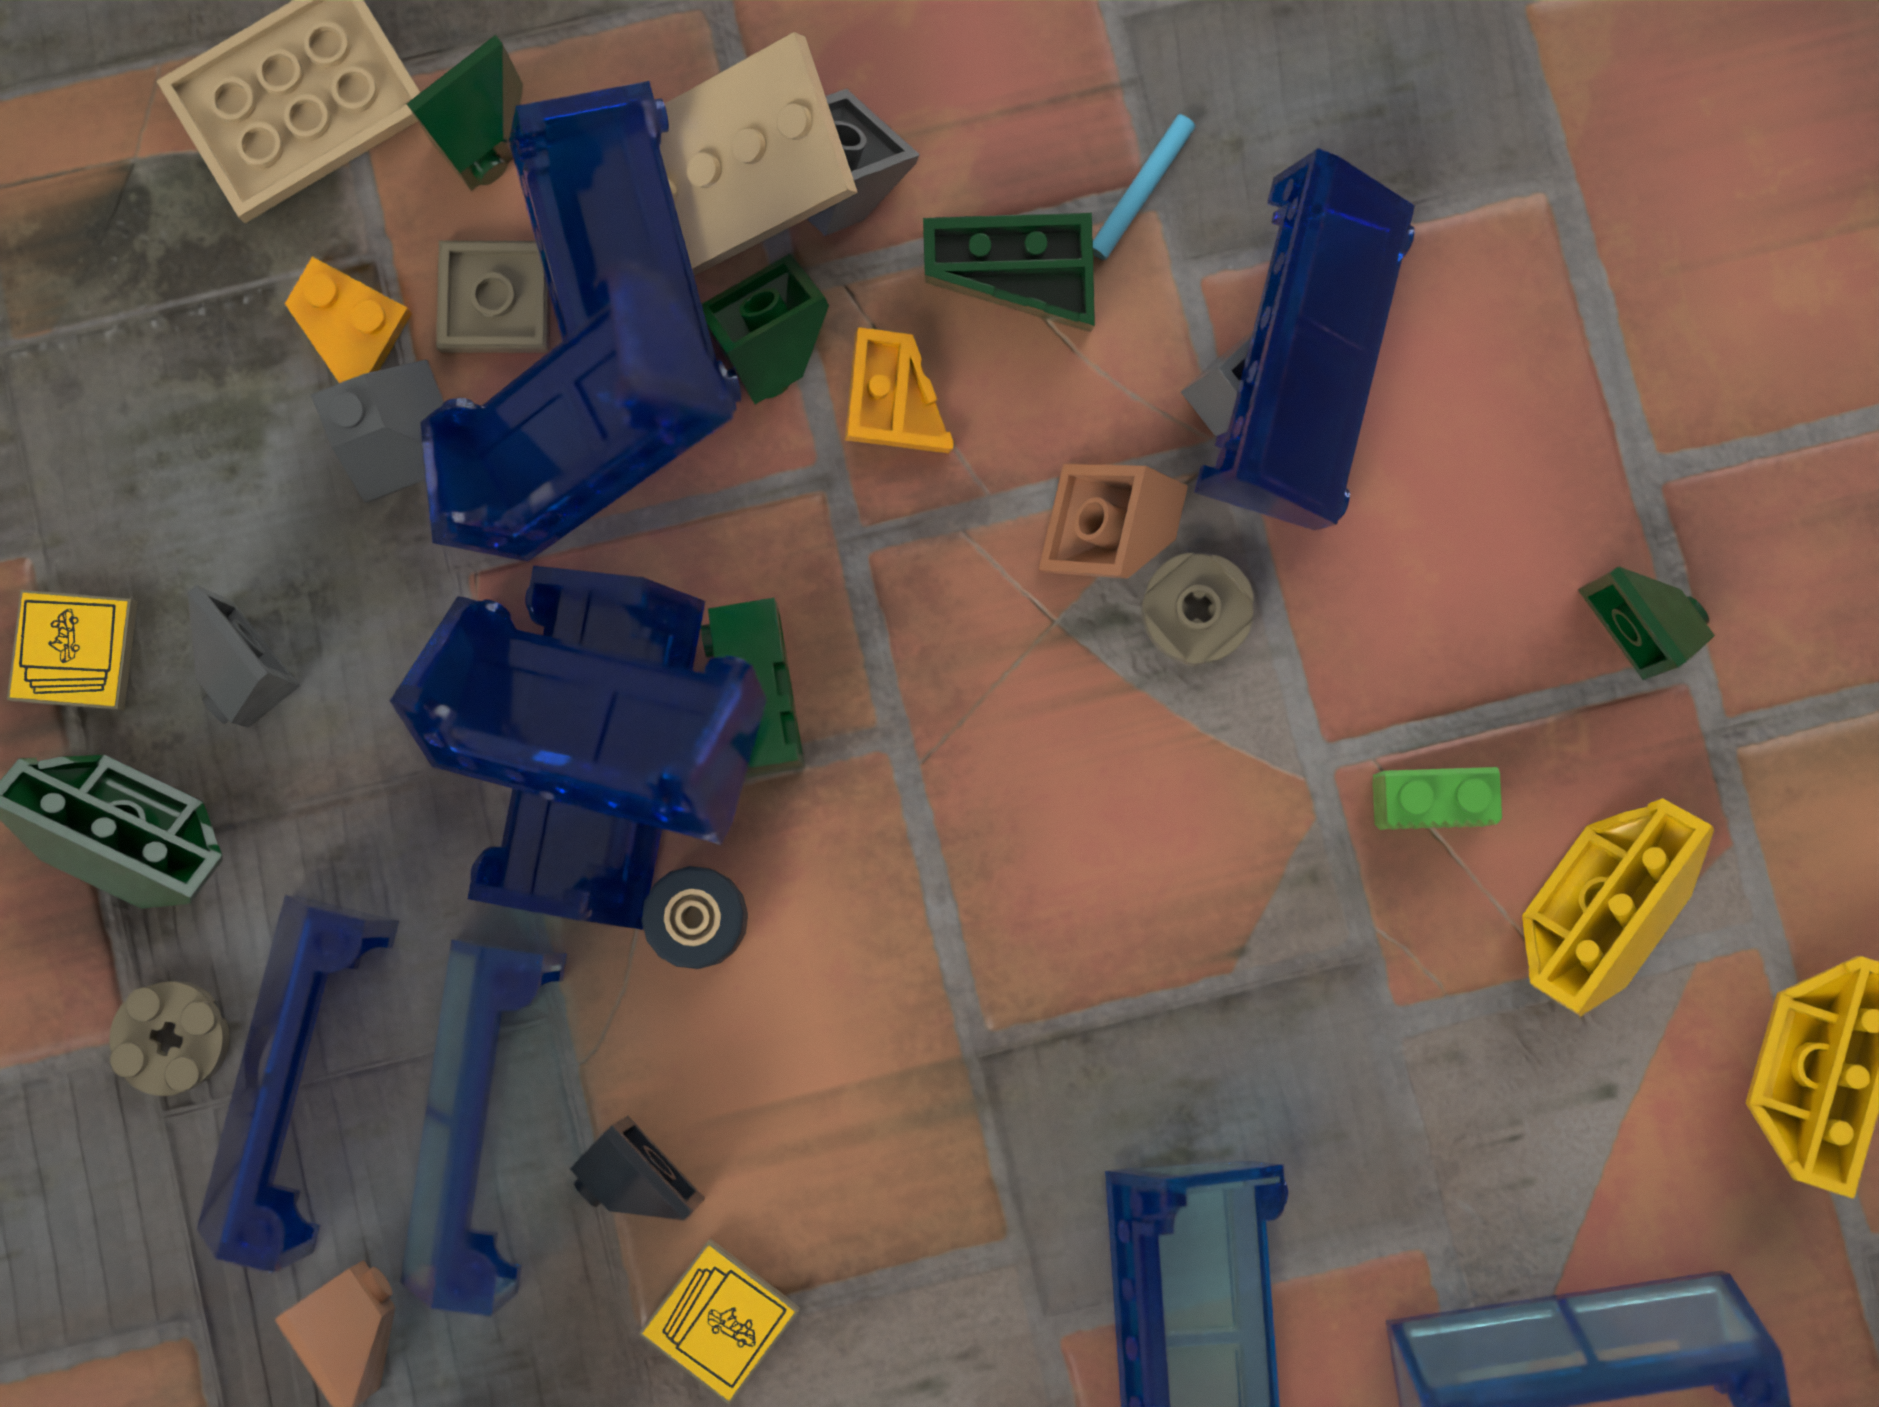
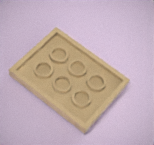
M293 0L156 81L235 213L244 223L254 219L417 122L406 103L421 93L364 0Z
M795 32L617 130L666 282L680 284L858 193L806 38Z

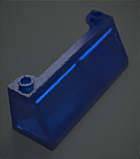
M650 81L517 105L508 140L593 459L620 453L727 421L737 411L736 403L741 402V389L735 370H726L722 361L716 360L659 147L661 144V133L669 131L668 115L662 98L654 99Z
M1319 148L1273 177L1267 204L1280 208L1273 212L1271 223L1278 225L1279 229L1229 428L1227 432L1217 435L1215 447L1222 448L1218 455L1215 467L1207 465L1200 467L1194 493L1314 531L1337 525L1338 520L1344 516L1348 508L1350 490L1346 487L1402 258L1409 251L1415 235V228L1411 225L1415 205L1340 156Z
M616 262L594 282V294L600 301L608 304L606 307L483 405L475 404L467 398L449 399L420 422L433 544L529 562L733 419L730 396L666 277L639 269L632 264Z
M533 565L530 584L525 595V603L532 621L536 625L544 627L509 809L501 847L490 846L486 848L472 865L467 899L577 921L643 930L642 915L644 901L651 890L706 601L645 577Z
M457 596L390 699V703L430 765L434 768L722 844L732 826L767 699L752 664L735 656L711 658L705 666L706 674L518 630L511 620L510 612L500 603L490 599L478 601Z
M285 894L197 1226V1231L215 1259L275 1273L314 1252L320 1225L307 1222L300 1214L297 1202L301 1190L273 1184L328 973L344 968L358 969L361 957L368 951L380 947L393 948L399 920Z

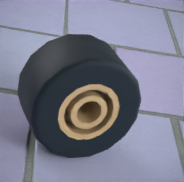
M693 866L670 871L657 881L644 901L642 925L646 940L656 954L676 967L702 969L719 964L733 954L746 934L748 911L743 894L731 879L713 869Z

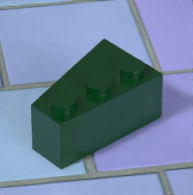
M1092 212L923 218L925 283L1091 332L1095 327Z
M775 597L708 608L710 624L701 625V636L706 658L714 657L717 679H712L709 683L715 713L721 712L724 734L718 735L723 767L729 768V772L738 779L805 768L780 610Z

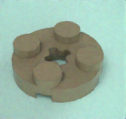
M1202 553L1180 554L1158 568L1147 584L1141 603L1144 628L1152 643L1171 659L1181 661L1189 666L1217 662L1233 653L1249 634L1254 614L1253 591L1243 572L1228 559L1213 554L1211 556ZM1189 595H1192L1196 600L1206 596L1212 603L1207 609L1211 619L1205 623L1198 618L1192 621L1188 620L1184 615L1188 609L1184 599Z
M182 981L159 982L134 990L118 1009L110 1029V1064L114 1072L124 1077L136 1089L156 1096L181 1094L209 1080L222 1066L228 1052L230 1040L226 1018H222L219 1008L213 1003L216 1000L203 988ZM168 1022L176 1024L175 1034L183 1037L181 1047H171L167 1054L161 1050V1043L157 1041V1033L159 1030H165Z

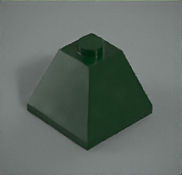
M494 35L406 104L432 144L471 191L480 184L485 186L496 181L506 171L507 163L514 159L523 83L503 43Z
M790 253L700 304L696 309L738 381L755 405L766 398L779 396L787 390L790 384L803 378L829 304L825 296Z
M1620 566L1578 589L1642 680L1680 667L1715 636L1707 625L1710 622L1707 612L1695 598L1687 597L1679 588Z

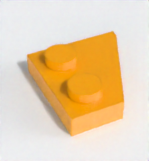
M311 257L285 302V305L339 383L362 374L380 370L412 314L402 304L314 257Z
M857 328L854 339L845 440L950 453L952 451L953 438L951 433L946 432L936 406L938 399L930 379L925 376L921 367L922 358L913 334Z

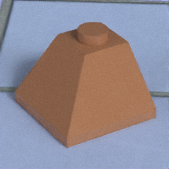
M1063 464L1038 570L1045 573L1128 579L1176 540L1188 486L1148 466Z
M364 1260L350 1267L274 1319L332 1407H358L380 1389L395 1306L389 1298L393 1292L386 1277L378 1268H369Z

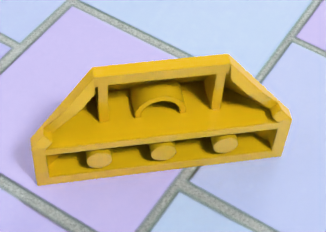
M1663 798L1648 803V807L1626 811L1587 825L1522 915L1531 985L1579 1016L1584 1015L1628 986L1693 894L1714 828L1711 824Z
M1856 956L1777 992L1745 1102L1794 1180L1852 1199L1855 1198L1879 1112V962L1862 956Z

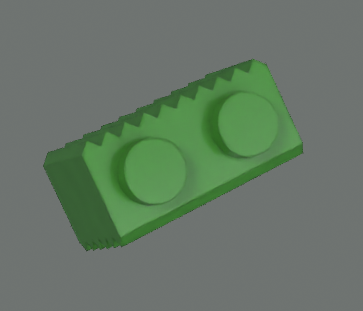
M1498 767L1390 770L1373 775L1375 826L1380 830L1389 828L1391 830L1399 828L1404 830L1423 827L1425 829L1432 827L1437 829L1456 826L1458 828L1466 826L1485 827L1498 824L1502 819L1500 771Z

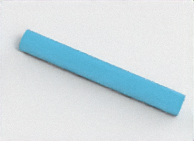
M1181 114L1177 115L1094 238L1093 255L1101 260L1108 258L1195 129L1194 122L1188 117Z

